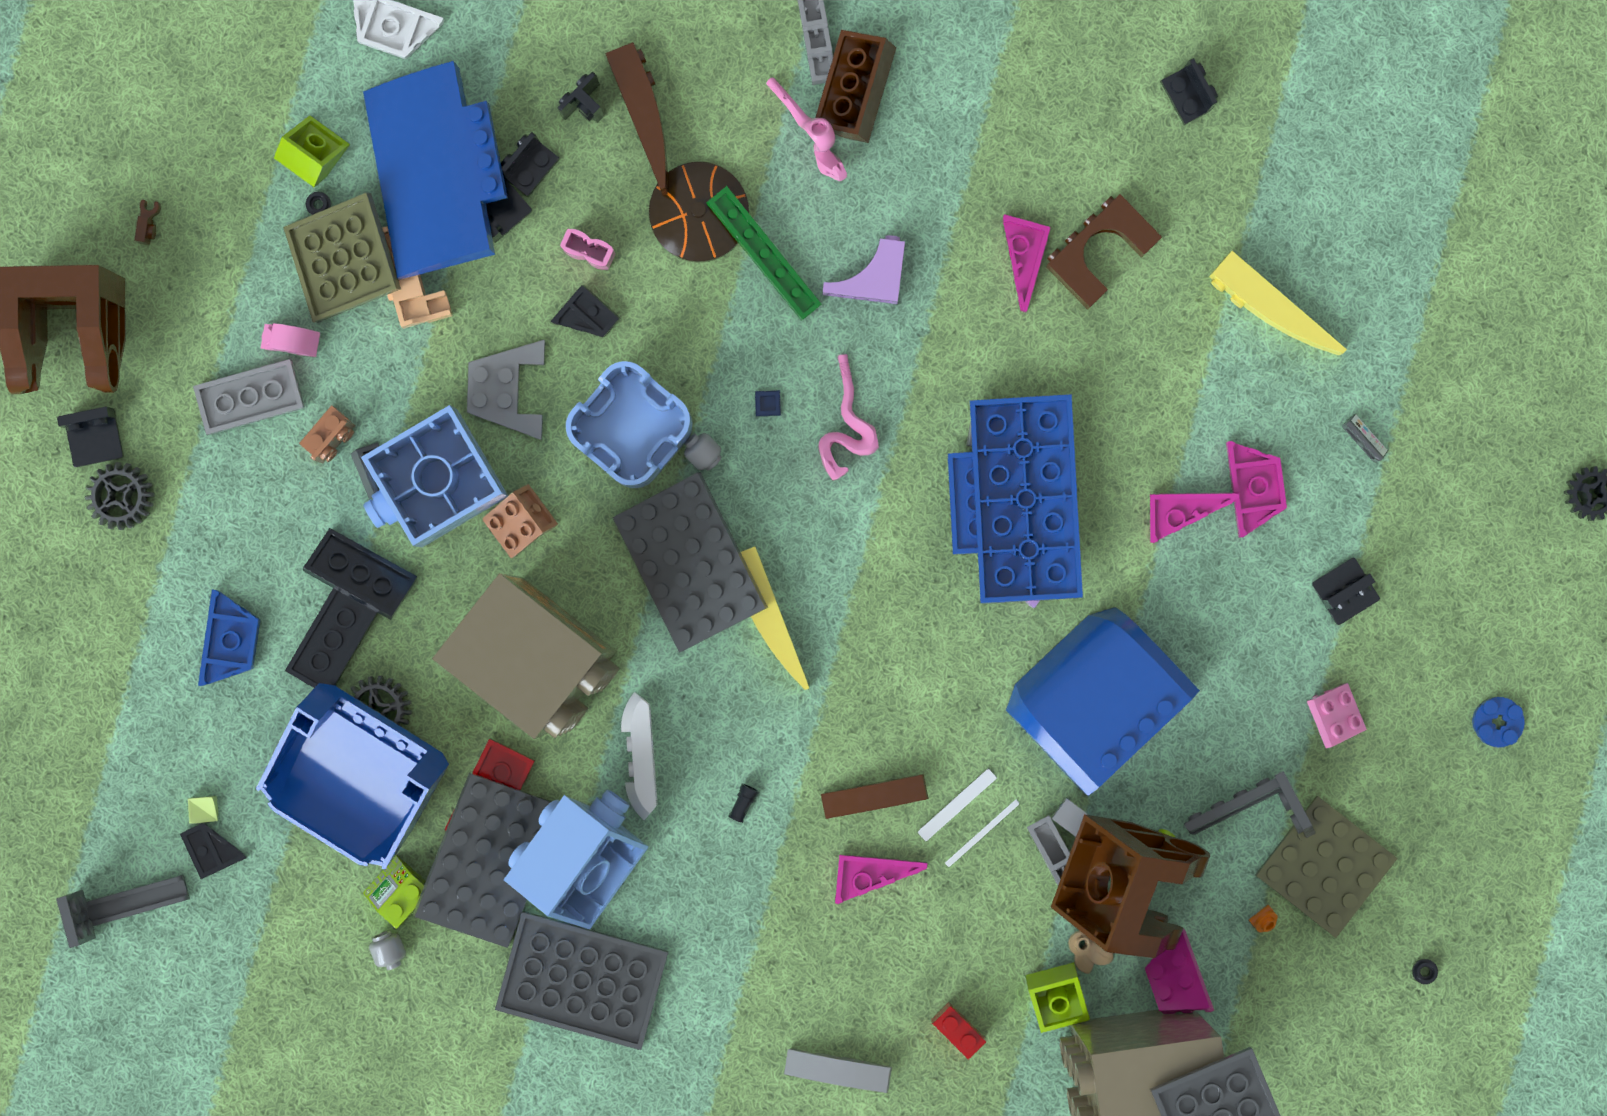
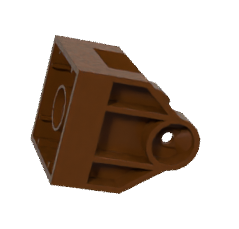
M100 265L0 267V352L8 391L11 394H25L39 390L41 370L48 343L47 310L76 309L77 332L85 366L87 386L104 393L116 392L119 385L120 368L126 342L125 278Z
M1084 814L1051 908L1106 952L1156 958L1166 950L1176 949L1183 931V927L1168 923V915L1148 909L1158 881L1184 884L1194 877H1203L1210 859V853L1192 842L1169 836L1133 822ZM1111 876V886L1108 892V882Z

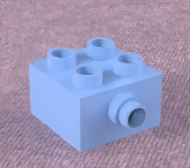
M451 405L361 457L380 489L372 494V500L370 499L363 504L369 518L377 528L385 525L386 522L392 525L399 521L411 544L416 547L422 548L508 497L461 414Z
M607 789L602 794V798L596 797L591 806L564 795L561 800H554L544 808L539 817V824L542 827L532 841L524 842L514 850L509 859V866L512 869L504 878V881L548 917L591 929L649 846L621 825L626 818L623 813H626L630 805L612 791Z

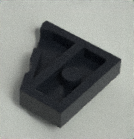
M581 285L551 322L556 325L605 337L621 318L585 285Z
M205 823L180 833L200 879L246 859L244 853Z

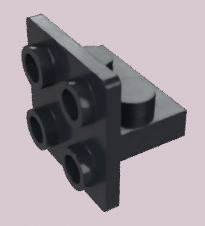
M591 72L589 75L584 74L577 81L576 85L578 87L571 94L567 92L559 100L558 110L564 120L577 108L580 114L588 121L593 119L598 123L604 117L601 107L590 97L591 93L600 85L597 75Z
M1355 558L1347 560L1312 582L1313 588L1337 625H1341L1380 600L1379 595L1372 586L1375 583L1374 578L1370 573H1364Z

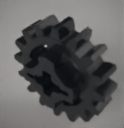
M1593 466L1589 472L1587 467L1581 468V474L1578 472L1572 474L1575 479L1574 481L1569 480L1566 482L1570 486V490L1564 491V494L1570 495V499H1567L1565 504L1573 505L1570 510L1571 513L1579 511V519L1585 518L1586 515L1588 521H1594L1595 517L1598 520L1605 519L1604 513L1607 514V491L1605 485L1607 487V469H1601L1598 472V467ZM1594 477L1590 484L1582 483L1584 479ZM1595 489L1594 494H1596L1597 497L1591 498L1592 494L1589 493V490ZM1577 493H1578L1579 496H1580L1581 503H1580L1579 500H1578ZM1597 503L1604 505L1598 510H1592Z

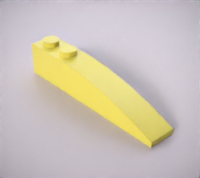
M1233 251L1224 258L1209 276L1212 279L1211 284L1221 292L1225 290L1232 296L1230 300L1237 307L1242 308L1244 306L1264 322L1288 336L1336 355H1341L1347 350Z
M752 547L744 550L741 554L768 606L767 609L751 616L768 647L783 667L804 690L809 689L757 549Z

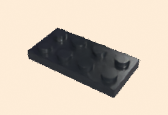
M331 528L328 529L303 567V572L392 620L417 581L416 575Z
M333 588L285 671L313 688L319 683L336 686L378 613Z

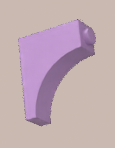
M890 235L885 236V239H880L874 258L862 272L844 281L824 282L822 295L897 304L905 241H900V237Z

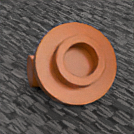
M1267 905L1248 921L1258 932H1269L1276 926L1278 916Z

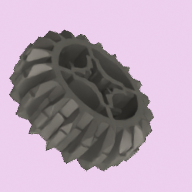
M116 462L114 468L111 464L105 465L106 473L102 469H98L97 474L99 478L90 477L94 486H86V489L92 491V493L84 497L85 500H92V503L86 507L88 510L95 509L91 517L93 519L100 517V525H105L108 522V529H114L117 525L118 530H124L125 524L128 528L132 529L134 528V521L141 524L143 520L140 514L144 516H149L150 514L144 509L145 506H154L152 502H147V497L152 498L155 496L154 493L147 492V489L152 488L153 484L143 483L147 480L148 475L142 474L139 476L141 469L135 467L132 470V465L126 463L123 467L120 462ZM126 476L132 482L120 487L112 481V478ZM103 487H105L108 495L102 504L101 494ZM137 488L138 500L134 507L131 497ZM117 491L124 493L122 501L115 499ZM120 506L128 514L114 517L107 511Z
M370 676L368 677V685L364 680H360L358 683L361 689L356 686L351 687V691L355 694L352 697L359 701L366 692L370 691L368 707H375V703L382 707L389 706L388 709L379 712L385 717L389 711L397 709V715L394 723L401 726L400 723L408 725L410 723L408 719L403 717L404 715H411L412 711L405 710L404 706L410 705L412 702L411 700L403 702L402 698L407 696L408 692L403 691L399 694L398 690L402 685L397 683L394 687H391L393 684L392 678H388L384 684L383 676H378L377 683H375L374 677ZM377 689L388 692L395 702H384Z

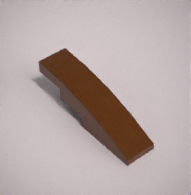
M924 774L821 794L826 819L929 799Z

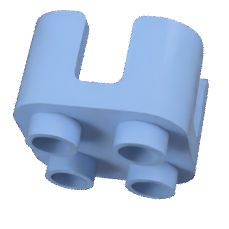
M617 362L609 366L598 379L601 384L584 404L578 402L571 410L566 420V432L569 440L575 447L617 482L629 488H641L650 484L687 441L692 432V418L685 404L674 394H670L659 385L642 367L633 362Z

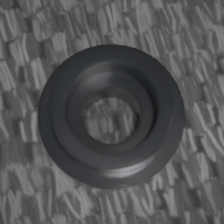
M313 192L306 199V209L311 215L331 207L330 198L323 192ZM317 200L323 202V206L320 209H316L314 206Z
M1420 959L1413 965L1412 975L1417 982L1430 984L1436 980L1438 968L1433 961ZM1423 967H1428L1429 973L1426 976H1422L1420 973Z

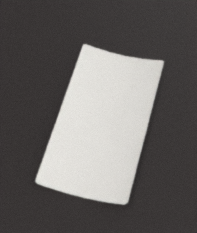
M987 769L918 831V834L925 841L929 840L996 780L997 777L990 769ZM1014 800L946 861L945 864L950 867L1014 810L1019 805V802Z

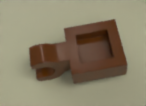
M141 200L140 216L137 219L134 239L139 244L150 245L151 239H155L156 225L153 224L154 221L152 219L161 211V204L155 201L154 208L150 211L147 210L146 200Z

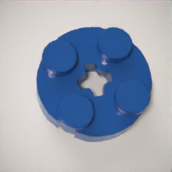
M1492 697L1485 700L1475 709L1472 725L1477 736L1486 745L1506 747L1515 744L1522 735L1525 720L1522 708L1514 701L1504 697ZM1498 715H1501L1505 724L1496 729V725L1492 723L1493 718L1497 719Z

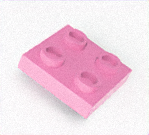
M1348 683L1324 692L1325 694L1315 695L1307 701L1325 748L1333 747L1367 730Z

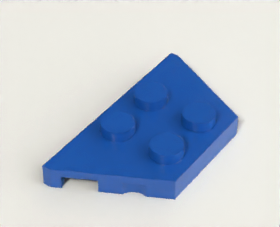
M214 589L211 592L198 686H205L254 668L260 619L219 590Z

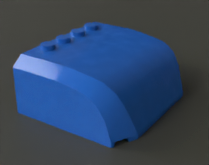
M1113 607L1088 615L1015 684L1006 711L1084 794L1089 796L1178 714L1200 690L1135 622L1118 608Z
M319 683L296 707L256 790H261L268 798L269 802L267 804L272 811L355 863L363 866H368L369 864L380 865L382 869H386L419 820L449 763L441 751L335 685Z

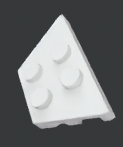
M353 0L357 41L365 46L403 59L409 58L445 21L442 17L393 0Z

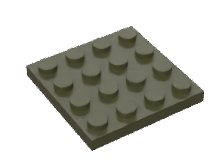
M364 193L283 227L312 322H321L401 290L371 193Z
M1316 796L1305 810L1315 834L1306 838L1303 832L1298 834L1293 825L1255 876L1337 938L1398 858L1319 796Z

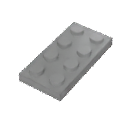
M291 359L193 386L206 435L305 408Z

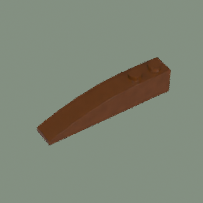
M632 42L605 54L659 188L664 196L668 194V166L662 121L652 90V86L656 84L651 72H645L642 64L646 63V59L641 48L636 50Z

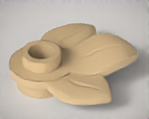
M1077 931L1070 936L1068 942L1069 949L1075 954L1074 963L1080 971L1089 974L1094 964L1107 965L1113 961V953L1104 951L1081 931ZM1084 940L1085 945L1079 948V942Z

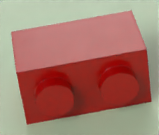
M950 1002L931 1019L932 1024L968 1060L986 1043L985 1037Z

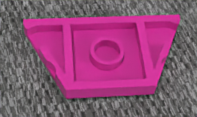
M1227 441L1226 448L1232 493L1239 492V499L1234 501L1238 537L1241 538L1287 508L1281 459L1262 453L1259 450L1236 444L1233 441Z
M1183 928L1176 949L1166 950L1156 958H1153L1145 967L1158 1009L1163 1014H1175L1176 1012L1193 1013L1195 1010L1213 1012L1212 1002L1188 936Z

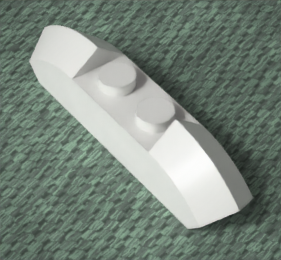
M634 692L626 704L621 722V732H631V737H627V751L632 752L633 762H628L629 777H634V781L625 782V787L632 807L645 820L658 805L651 708L645 699Z

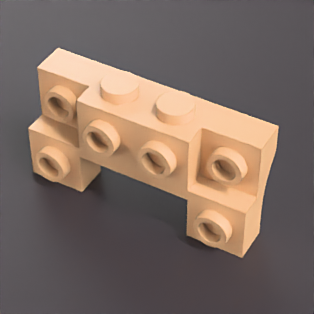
M387 226L383 227L382 229L395 268L390 236ZM421 275L399 280L401 290L387 295L389 301H394L400 326L403 329L453 316L446 292L443 290L426 295Z

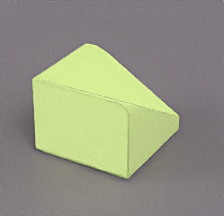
M217 796L188 798L189 823L219 821Z

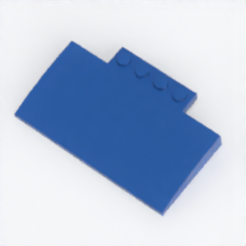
M454 61L417 71L363 91L397 278L401 280L495 255L486 203L507 198V192L489 103L483 101L467 106L460 68Z
M1072 394L971 400L972 452L948 453L953 555L978 553L981 604L1083 598Z

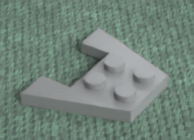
M545 340L468 362L467 413L542 440L543 415L518 414L519 366L545 365Z

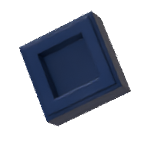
M780 390L755 391L756 417L781 416Z

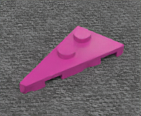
M1004 214L1002 220L1020 311L1027 313L1051 227Z
M1239 492L1150 494V543H1155L1159 539L1181 530L1183 527L1208 516L1218 509L1232 504L1239 499Z
M839 854L835 904L843 903V901L861 896L874 889H879L907 876L917 874L927 869L928 863Z

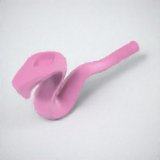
M770 78L767 81L768 87L789 109L797 124L815 142L814 154L820 172L835 180H844L847 177V172L841 160L829 150L835 143V133L831 124L824 118L808 117L776 79Z
M847 354L838 356L844 388L841 415L844 421L862 436V439L856 440L840 432L827 433L820 439L818 448L826 472L833 481L841 478L849 471L847 467L842 468L836 464L831 453L833 443H839L852 453L860 456L871 455L879 448L875 427L857 417L852 410L854 385Z

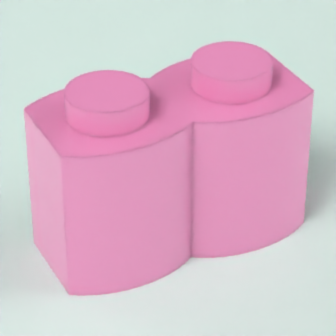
M567 229L560 244L568 256L577 260H586L591 266L600 270H609L616 254L608 243L599 239H590L585 233L576 229Z

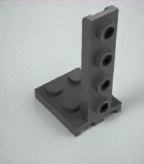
M1284 771L1275 775V778L1272 780L1266 778L1256 784L1257 787L1250 791L1244 789L1233 795L1234 799L1226 803L1220 801L1210 807L1211 810L1204 814L1198 812L1188 817V822L1184 823L1188 832L1191 835H1195L1278 794L1286 811L1292 810L1293 815L1290 818L1298 834L1303 832L1306 838L1315 834L1313 826Z
M180 875L90 901L86 900L83 890L56 898L69 948L95 939L94 926L186 901L190 897L184 875Z

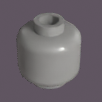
M703 433L698 436L693 434L685 442L687 447L684 451V456L698 470L706 469L709 471L721 460V447L708 434Z
M391 930L372 937L369 950L377 967H386L387 970L400 966V960L405 957L406 950L399 934L391 933Z

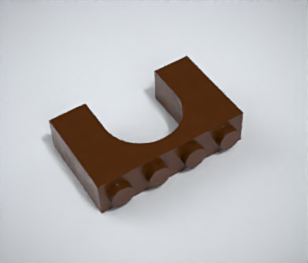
M1121 194L1115 199L1110 196L1101 205L1104 210L1098 216L1093 213L1083 223L1085 228L1080 233L1074 231L1065 240L1068 245L1062 251L1057 248L1047 258L1050 262L1046 268L1087 310L1108 290L1085 264L1083 253L1088 239L1104 232L1116 234L1142 258L1162 238Z

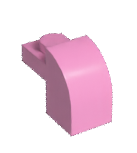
M265 324L262 333L261 349L316 357L320 332L283 324Z

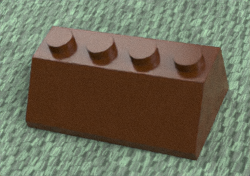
M841 30L815 118L826 119L831 124L835 135L869 143L897 47L884 37Z

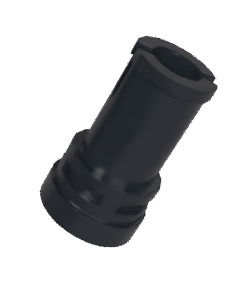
M742 783L737 794L738 798L731 813H729V817L743 823L751 803H754L760 791Z

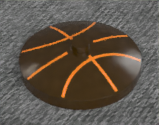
M690 162L668 172V194L663 196L657 183L649 203L651 228L662 247L677 258L696 263L710 262L732 251L738 245V242L706 202L727 186L749 213L746 193L737 178L721 166L708 162Z

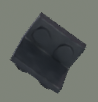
M1194 58L1190 59L1183 69L1160 81L1183 125L1209 113L1217 104L1216 99L1218 98L1213 85H1208L1204 78L1206 76L1204 67L1200 62L1196 63Z
M533 132L529 135H523L516 145L518 149L514 154H508L501 162L504 178L527 197L532 194L560 160L557 155L539 141Z
M504 178L507 198L486 203L492 239L495 243L532 212L531 207L506 178Z
M105 406L57 416L58 426L66 428L74 467H82L124 457L115 410L113 408Z

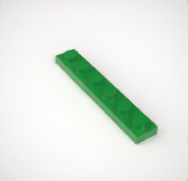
M727 186L706 202L801 321L822 305Z

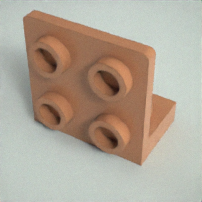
M331 405L299 444L312 454L311 458L314 461L320 463L330 462L338 453L336 448L342 441L346 443L355 432L352 429L356 425Z
M529 484L512 492L483 517L484 523L510 558L518 555L539 536L558 525Z

